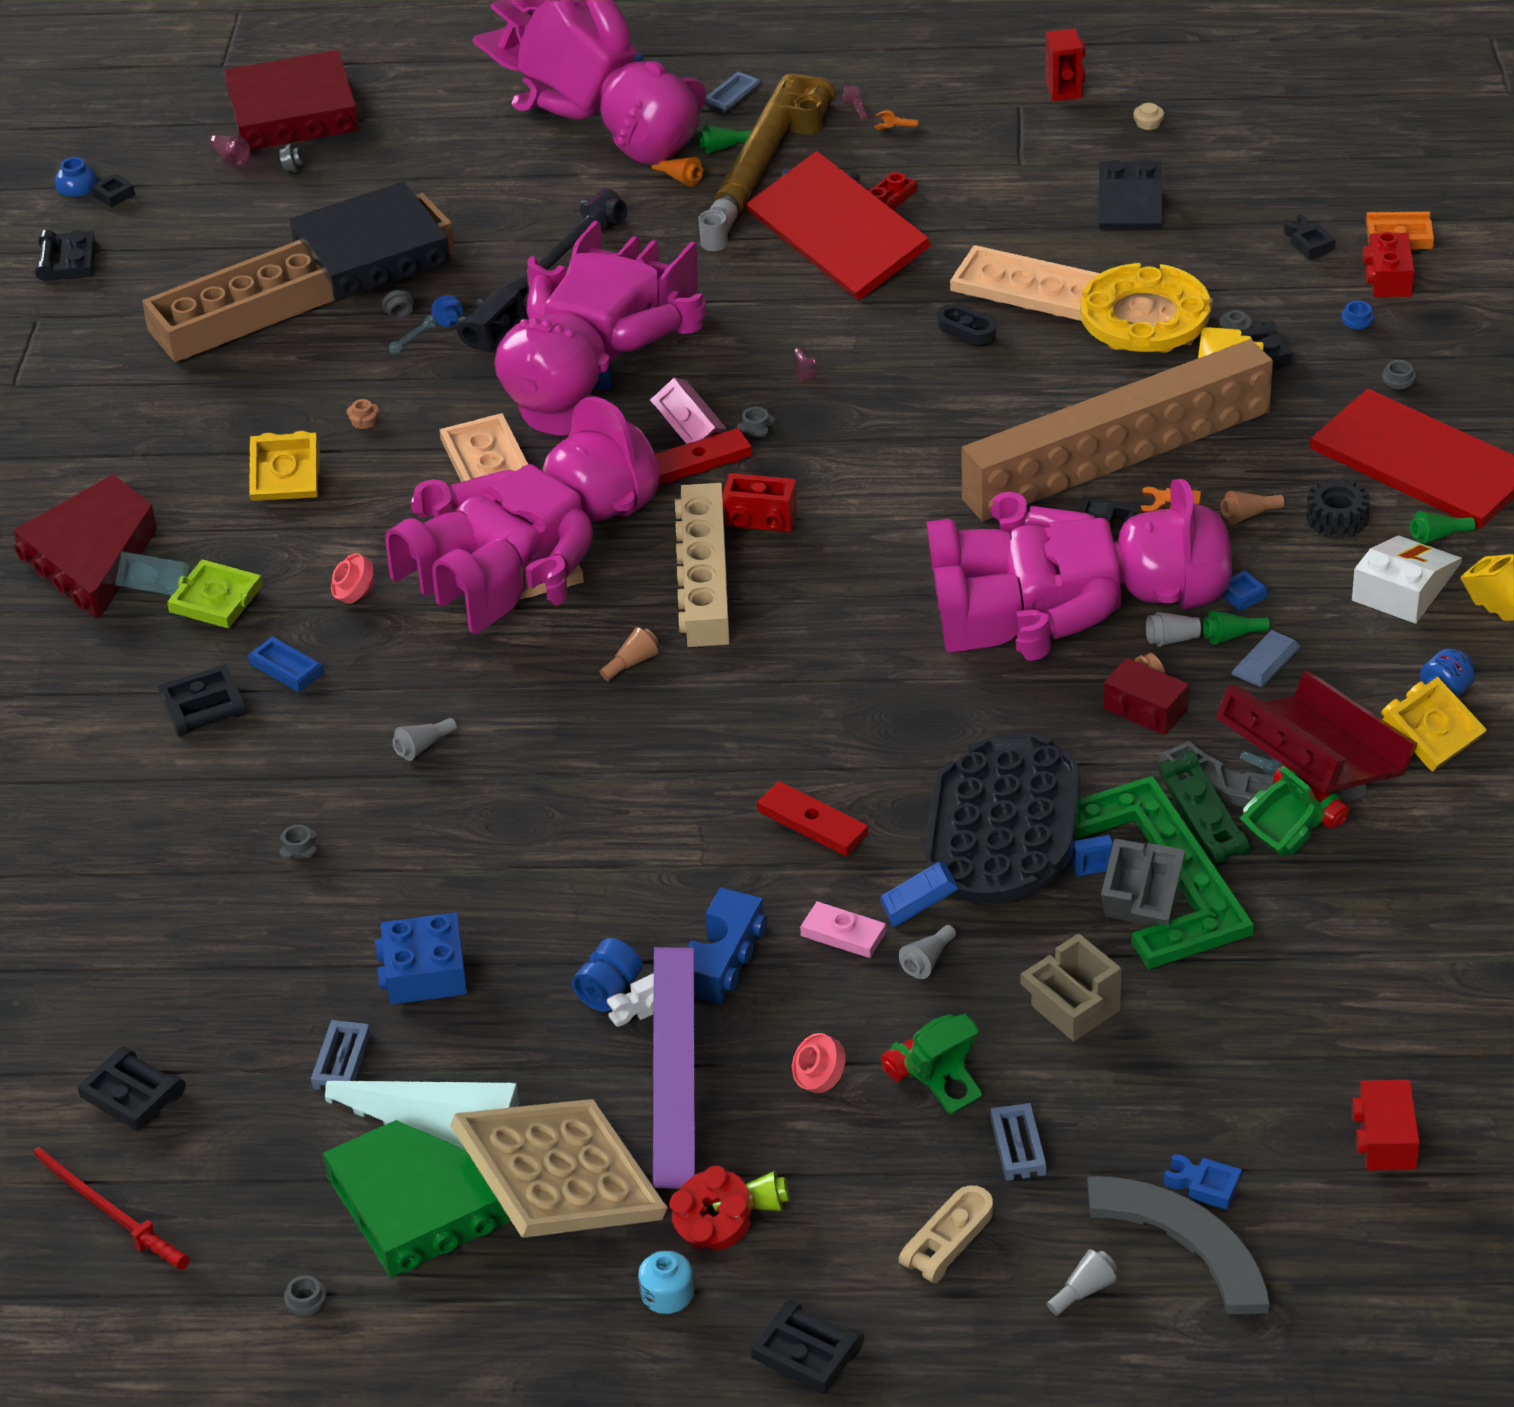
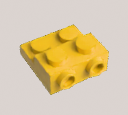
M297 431L293 434L276 435L274 433H264L260 436H250L249 495L251 501L318 497L320 444L316 432Z
M1438 676L1426 685L1422 681L1417 683L1408 691L1406 699L1402 702L1395 699L1381 711V714L1384 716L1383 721L1418 743L1414 753L1431 772H1434L1479 740L1487 731Z

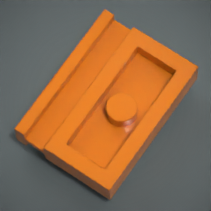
M1430 212L1366 213L1368 245L1370 233L1392 232L1408 233L1411 250L1433 249L1434 237Z

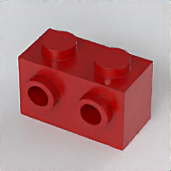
M1075 28L1046 32V84L1053 102L1082 98V83H1085L1084 65H1082V58L1086 57V47L1084 40H1079Z
M1370 233L1369 246L1363 247V265H1366V285L1372 286L1373 297H1412L1414 266L1408 233Z
M729 473L722 494L724 526L777 532L792 531L798 511L796 479Z
M1410 1080L1361 1081L1359 1097L1352 1098L1353 1122H1360L1361 1129L1356 1130L1357 1154H1364L1366 1170H1416L1419 1138Z

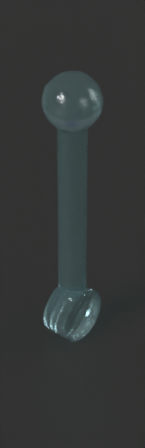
M432 315L426 316L424 323L398 342H391L389 344V351L392 354L399 353L403 345L426 328L435 327L437 323Z

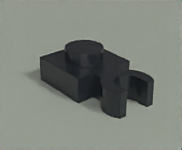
M1301 214L1297 215V224L1284 220V234L1291 237V244L1306 258L1312 259L1335 250L1336 239L1319 224L1309 226L1308 219Z

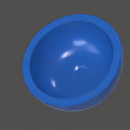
M78 157L64 160L61 163V169L55 177L56 191L70 197L85 195L92 191V185L98 183L95 171L85 164L83 159Z

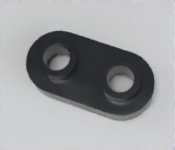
M958 304L943 306L938 311V327L949 335L976 346H984L996 338V321L987 315Z

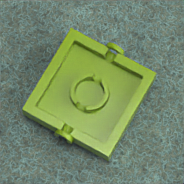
M202 559L188 577L182 576L180 578L179 588L167 601L170 613L229 629L262 588V577L255 573Z

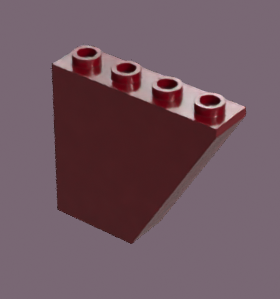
M112 474L13 530L16 540L14 550L18 558L22 562H28L33 566L41 578L46 577L61 594H67L73 599L80 610L85 609L97 619L102 616L157 531L152 504Z

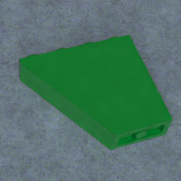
M392 1121L323 1153L329 1182L390 1278L402 1272L410 1271L417 1265L436 1256L449 1253L454 1248L477 1237L485 1236L492 1230L511 1222L466 1150L400 1121Z

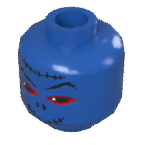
M1447 648L1439 651L1424 664L1420 672V679L1426 685L1438 676L1458 698L1474 682V665L1470 657L1464 652Z

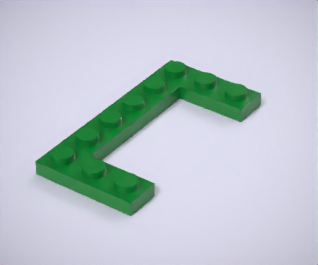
M1153 776L1080 798L1076 839L1135 821L1149 843L1186 851L1179 888L1195 912L1171 920L1170 926L1157 924L1132 933L1131 944L1147 969H1152L1253 935L1254 924Z

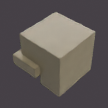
M1079 933L1055 948V958L1049 955L1020 974V984L1032 994L1031 1006L1073 1042L1120 1011L1122 968Z

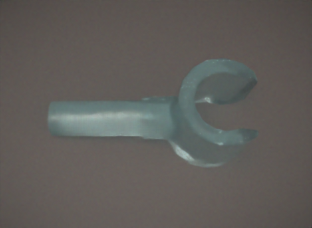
M1243 751L1241 754L1242 760L1259 766L1264 770L1265 775L1274 776L1276 771L1283 765L1274 758L1268 760Z

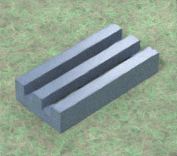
M331 1020L311 1077L313 1089L321 1090L322 1085L326 1086L327 1081L356 1080L371 1036L369 1024ZM340 1032H344L345 1035L339 1047L332 1073L327 1075L326 1072ZM355 1034H358V1035H357V1038H356V1041H355V1043H354V1046H353V1049H352V1052H351V1055H350V1058H349V1061H348V1064H347V1067H346L344 1076H341V1075H342V1072H343V1069H344V1066H345V1063H346V1060H347V1057H348V1054H349V1051H350V1048H351V1045H352V1043H353Z
M1031 1104L991 1108L992 1127L1006 1181L1014 1180V1174H1021L1022 1179L1030 1178V1172L1037 1171L1038 1176L1046 1175V1162ZM1016 1116H1023L1034 1160L1027 1161ZM1002 1118H1007L1018 1161L1016 1163H1012Z

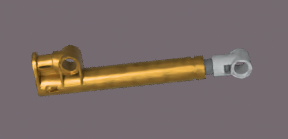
M799 74L783 76L715 195L714 203L709 210L701 213L699 216L700 244L702 248L708 251H719L728 245L729 230L737 215L742 212L785 132L813 135L822 130V118L827 111V105L832 103L836 97L835 86L829 80Z

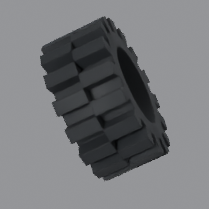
M1333 478L1327 479V484L1321 480L1317 482V487L1312 486L1310 493L1308 492L1306 521H1308L1310 528L1315 527L1316 533L1321 534L1325 531V537L1331 538L1332 534H1337V539H1343V534L1345 533L1348 537H1353L1355 531L1361 533L1363 527H1366L1368 524L1370 495L1368 491L1365 492L1364 486L1359 485L1356 487V481L1353 480L1345 483V478H1339V482H1334Z

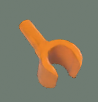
M890 110L875 114V116H880L885 121V124L874 126L878 131H883L893 126L918 127V120L895 117L894 113Z

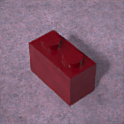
M1126 657L1104 682L1103 709L1166 735L1188 711L1189 684Z

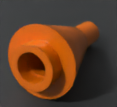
M697 157L664 160L659 164L651 165L653 170L665 172L688 187H694L703 175L702 164Z

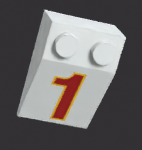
M1398 535L1370 548L1355 567L1352 601L1416 624L1462 562V558Z

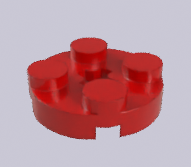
M711 1166L706 1171L694 1175L670 1199L673 1225L683 1240L695 1249L700 1250L699 1247L711 1248L713 1251L724 1250L737 1243L746 1234L751 1224L749 1221L751 1207L754 1210L752 1193L741 1178L734 1173L725 1171L720 1166ZM721 1203L717 1207L719 1211L717 1216L712 1217L710 1214L704 1216L709 1205Z

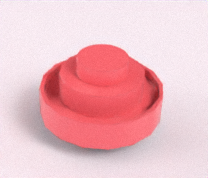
M356 553L340 562L332 575V595L345 604H352L363 596L368 595L374 586L373 563L365 556Z
M823 1033L813 1034L804 1039L798 1046L792 1063L793 1078L798 1086L813 1093H824L833 1088L840 1080L844 1071L846 1060L844 1047L839 1040Z

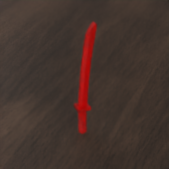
M40 1147L33 1151L34 1155L53 1173L129 1230L135 1241V1248L138 1251L142 1252L146 1248L151 1249L152 1252L159 1255L178 1270H184L190 1262L189 1256L176 1249L175 1246L169 1244L163 1238L161 1239L154 1232L152 1222L146 1220L140 1225L69 1172Z

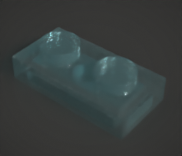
M121 551L115 585L173 595L179 588L180 578L187 576L189 564Z

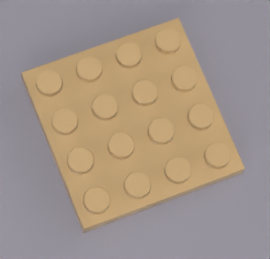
M593 1099L455 1113L450 1126L522 1238L659 1221L665 1215L666 1205Z

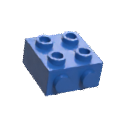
M457 912L381 922L382 938L375 939L377 961H384V966L377 967L380 990H388L390 1005L467 994Z

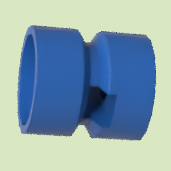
M614 938L604 939L591 954L589 962H585L571 981L572 988L576 996L590 1008L603 1012L610 1011L612 1009L607 1004V1000L615 994L625 993L626 989L630 987V984L634 982L643 969L642 961L632 947L623 941Z

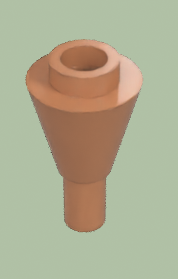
M1228 491L1221 502L1222 515L1232 525L1258 515L1265 510L1284 507V498L1281 494L1263 497L1261 495Z
M635 627L615 655V658L599 670L601 676L606 681H609L624 668L627 669L658 655L657 646L659 642L656 636L648 629L642 630L639 627Z

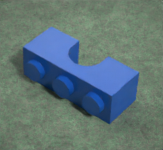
M719 888L706 912L708 940L715 941L716 943L704 944L691 940L687 948L694 949V998L721 1005L728 991H734L742 965L749 963L757 937H763L767 928L768 917L763 912V898Z

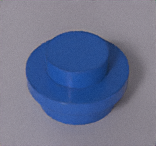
M1352 301L1342 311L1341 320L1351 329L1361 330L1373 323L1374 313L1368 303Z

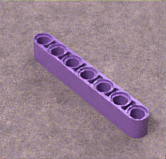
M654 947L653 1188L680 1189L686 1181L694 1176L695 1171L694 949Z

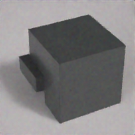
M1114 839L1101 892L1105 917L1149 926L1157 924L1170 926L1186 859V851L1147 843L1145 848V844Z

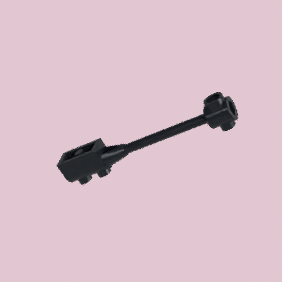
M607 188L600 190L592 199H583L580 204V213L583 220L539 261L542 268L549 270L575 245V242L593 221L600 222L601 231L611 223L622 224L627 215L626 203L616 192ZM527 273L508 285L497 288L487 298H478L475 302L474 310L469 315H460L458 317L456 329L460 339L467 346L492 352L515 325L520 323L521 320L528 318L523 302L529 292Z

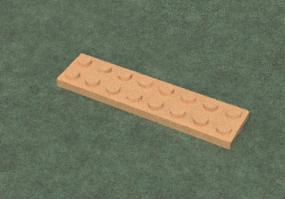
M974 245L950 280V291L1082 321L1080 316L1082 291L1100 273ZM1135 293L1125 296L1113 308L1114 313L1120 320L1127 319L1129 324L1147 322L1152 326H1156L1157 321L1167 322L1174 317V313L1177 311L1176 306L1169 299L1153 293ZM1210 298V312H1211V310H1212V305H1213V299H1212V298ZM1195 339L1189 341L1185 345L1191 346Z
M503 413L439 429L441 441L461 482L509 469L516 471L528 465ZM579 564L566 578L567 587L584 582L583 572ZM546 583L539 584L534 589L529 587L525 592H522L520 599L546 593Z

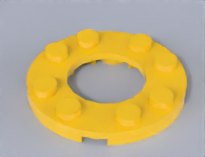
M1141 263L1126 264L1100 273L1085 286L1082 291L1080 316L1083 325L1089 333L1098 340L1108 344L1112 349L1166 353L1197 338L1201 330L1207 326L1210 317V297L1205 286L1197 278L1181 269L1160 264V269L1155 267L1141 268ZM1135 293H1153L1169 299L1176 306L1177 311L1174 313V317L1167 322L1157 321L1156 326H1152L1147 322L1129 324L1127 319L1120 320L1114 313L1113 308L1125 296Z

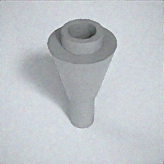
M448 718L434 725L424 724L397 727L392 740L393 747L399 756L412 761L440 737L455 732L457 730L456 723L452 718Z
M945 925L935 935L903 946L899 951V961L903 970L917 979L927 978L941 955L944 946L955 938L956 931L950 925Z
M1088 1249L1065 1283V1287L1046 1303L1050 1311L1058 1316L1075 1300H1080L1117 1282L1114 1273L1117 1267L1114 1261L1103 1251L1097 1253L1094 1250Z

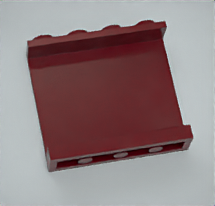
M339 50L224 69L228 96L232 102L242 151L359 131L356 107Z
M1309 670L1303 672L1294 696L1262 702L1237 684L1229 685L1215 717L1323 793L1405 775L1418 744Z

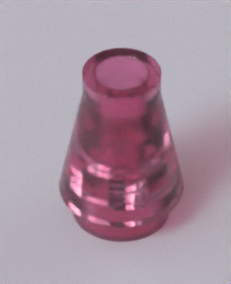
M217 133L212 135L209 140L210 149L218 153L231 165L244 163L250 155V147L241 136Z

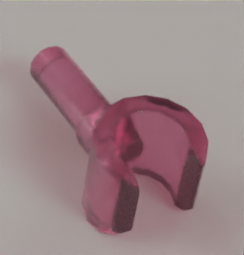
M843 86L844 104H854L860 118L866 119L867 113L860 100L859 86Z
M797 348L794 354L799 362L794 364V370L798 379L804 381L816 376V372L812 368L815 364L814 358H806L802 350Z

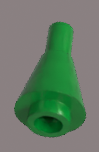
M706 124L703 131L699 133V144L701 149H705V152L709 155L736 144L745 143L752 131L736 132L732 129Z
M1418 511L1410 523L1412 537L1424 545L1452 535L1455 532H1468L1475 529V520L1472 517L1454 519L1425 511Z
M1211 610L1208 617L1204 618L1203 621L1204 636L1209 639L1212 645L1232 640L1249 632L1269 631L1270 628L1267 617L1246 618L1216 610Z

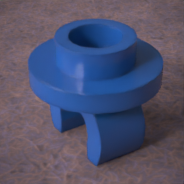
M451 295L438 297L431 308L434 321L444 327L455 325L458 317L463 313L460 301Z

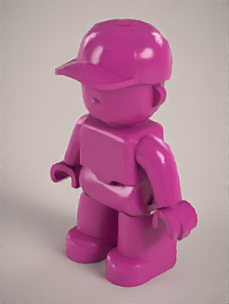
M497 0L492 2L491 8L508 22L507 26L476 35L473 38V43L503 67L514 71H521L522 74H525L522 81L529 86L530 92L515 95L511 103L514 108L519 111H526L540 107L553 114L573 120L589 119L601 110L603 123L606 129L613 135V140L617 147L631 160L646 166L656 165L664 160L669 161L691 141L700 122L699 114L705 103L706 91L704 85L696 78H680L672 73L669 74L665 71L664 66L656 61L633 62L637 50L630 43L631 31L614 0Z
M593 221L575 242L567 273H565V266L560 265L553 271L542 268L534 255L531 256L527 261V281L529 284L527 315L529 320H521L500 341L496 352L495 371L504 389L517 403L523 419L530 427L552 435L570 434L574 407L582 399L589 397L598 381L600 373L606 371L609 367V362L613 361L621 352L637 350L674 331L689 334L697 332L702 328L703 318L706 315V301L703 299V293L695 294L698 287L697 243L690 242L681 254L668 265L659 263L658 241L652 240L641 254L640 239L636 236H633L618 253L602 250L601 224L599 221Z
M594 396L584 398L574 407L572 430L569 436L549 452L544 462L543 471L534 465L528 464L516 471L510 469L498 471L452 484L449 487L440 480H428L418 484L414 489V497L411 501L412 513H416L418 518L434 515V518L424 523L414 518L405 519L387 531L385 543L390 578L395 582H399L418 569L421 593L426 597L435 593L436 603L441 607L446 606L465 593L469 631L473 634H478L512 610L519 601L522 592H525L529 587L534 589L539 584L546 583L547 600L558 606L566 600L568 595L566 578L578 566L591 545L593 534L591 523L607 520L615 515L622 517L631 515L641 509L656 493L660 480V465L653 452V448L643 432L627 422L622 412L615 405Z
M1174 479L1171 482L1170 509L1150 511L1130 517L1123 524L1119 532L1118 542H1113L1109 522L1104 518H1095L1093 515L1081 512L1031 506L1028 512L1025 498L1014 492L998 494L991 506L992 517L999 521L1000 530L971 529L957 531L954 520L950 518L926 521L945 650L947 652H959L997 646L1010 641L1017 635L1016 651L1021 652L1027 661L1041 659L1051 650L1050 635L1054 639L1081 632L1101 623L1113 611L1119 609L1121 606L1120 584L1122 583L1125 584L1128 591L1136 598L1149 603H1174L1178 601L1181 609L1196 608L1210 604L1219 599L1227 590L1232 575V549L1228 530L1220 514L1206 506L1194 504L1191 486L1183 479Z

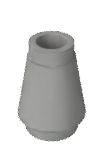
M1156 612L1155 615H1149L1146 620L1147 640L1150 644H1156L1158 647L1199 638L1201 634V624L1198 617Z

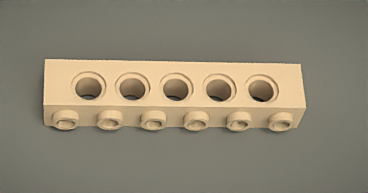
M722 483L681 485V499H675L676 520L682 519V521H676L677 542L683 541V543L676 544L677 564H684V566H677L678 587H684V589H678L679 610H685V612H678L679 632L687 634L688 647L730 645Z

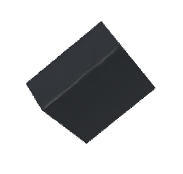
M116 173L91 186L93 196L111 208L135 195L134 185Z

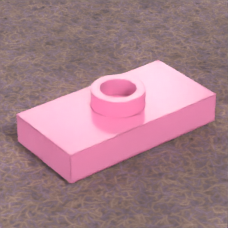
M817 901L800 926V931L803 937L871 958L886 934V923Z

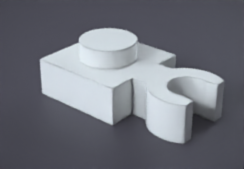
M654 973L630 984V993L615 994L607 1000V1004L613 1010L609 1013V1018L616 1027L628 1023L634 1015H637L640 1020L653 1015Z

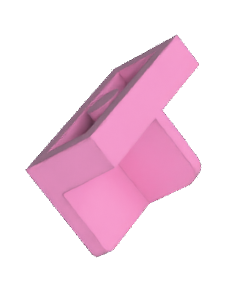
M673 378L650 399L686 444L710 437L714 432L722 433L726 429L685 379Z

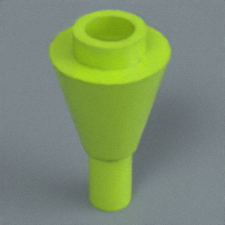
M775 1170L746 1184L754 1198L755 1210L783 1211V1202L790 1200L785 1177L778 1178ZM713 1203V1208L715 1212H718L717 1207L721 1203Z

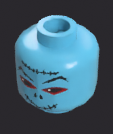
M660 1251L647 1257L640 1265L638 1274L640 1295L643 1303L650 1310L661 1314H671L688 1306L694 1294V1279L690 1262L683 1255L674 1251Z

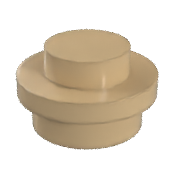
M1144 103L1134 110L1133 117L1139 128L1152 130L1160 126V122L1164 118V112L1156 104Z

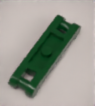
M1193 750L1181 754V759L1173 762L1168 759L1158 763V771L1164 784L1213 865L1224 862L1226 856L1234 853L1239 856L1250 851L1245 834L1238 829L1201 768L1198 757ZM1185 772L1188 773V778L1179 780L1177 775ZM1227 838L1226 841L1219 843V841Z

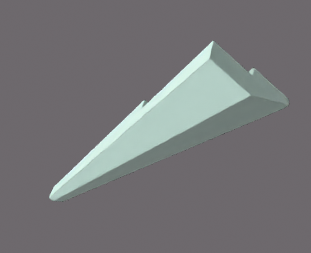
M327 1081L325 1088V1100L328 1103H332L335 1100L351 1107L354 1114L361 1117L368 1114L382 1120L384 1125L395 1120L400 1121L464 1150L466 1149L450 1126L455 1113L519 1106L516 1083Z

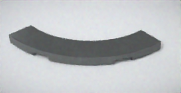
M1190 740L1159 754V763L1168 759L1173 762L1181 759V754L1193 750L1198 757L1201 768L1221 801L1245 807L1255 797L1256 793L1260 790L1267 791L1274 784L1273 775H1263L1248 771L1244 775L1225 768L1224 763L1207 755ZM1187 772L1177 775L1179 780L1189 777ZM1359 785L1332 793L1338 794L1344 803H1348L1366 796L1367 785Z
M1088 1176L1087 1187L1090 1218L1117 1219L1144 1225L1146 1222L1167 1231V1236L1182 1244L1193 1254L1197 1253L1210 1268L1209 1272L1214 1278L1223 1298L1226 1314L1269 1313V1299L1266 1286L1251 1253L1239 1237L1210 1211L1184 1196L1153 1184L1116 1177Z

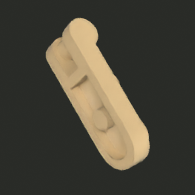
M966 1186L956 1191L906 1244L899 1256V1263L910 1270L917 1268L923 1272L922 1276L934 1284L938 1283L944 1276L947 1267L991 1220L993 1216V1198L991 1194L979 1186ZM928 1248L935 1251L932 1257L924 1254Z

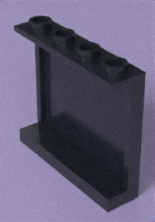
M405 182L289 218L293 242L301 241L331 282L333 299L335 301L451 263L448 237Z

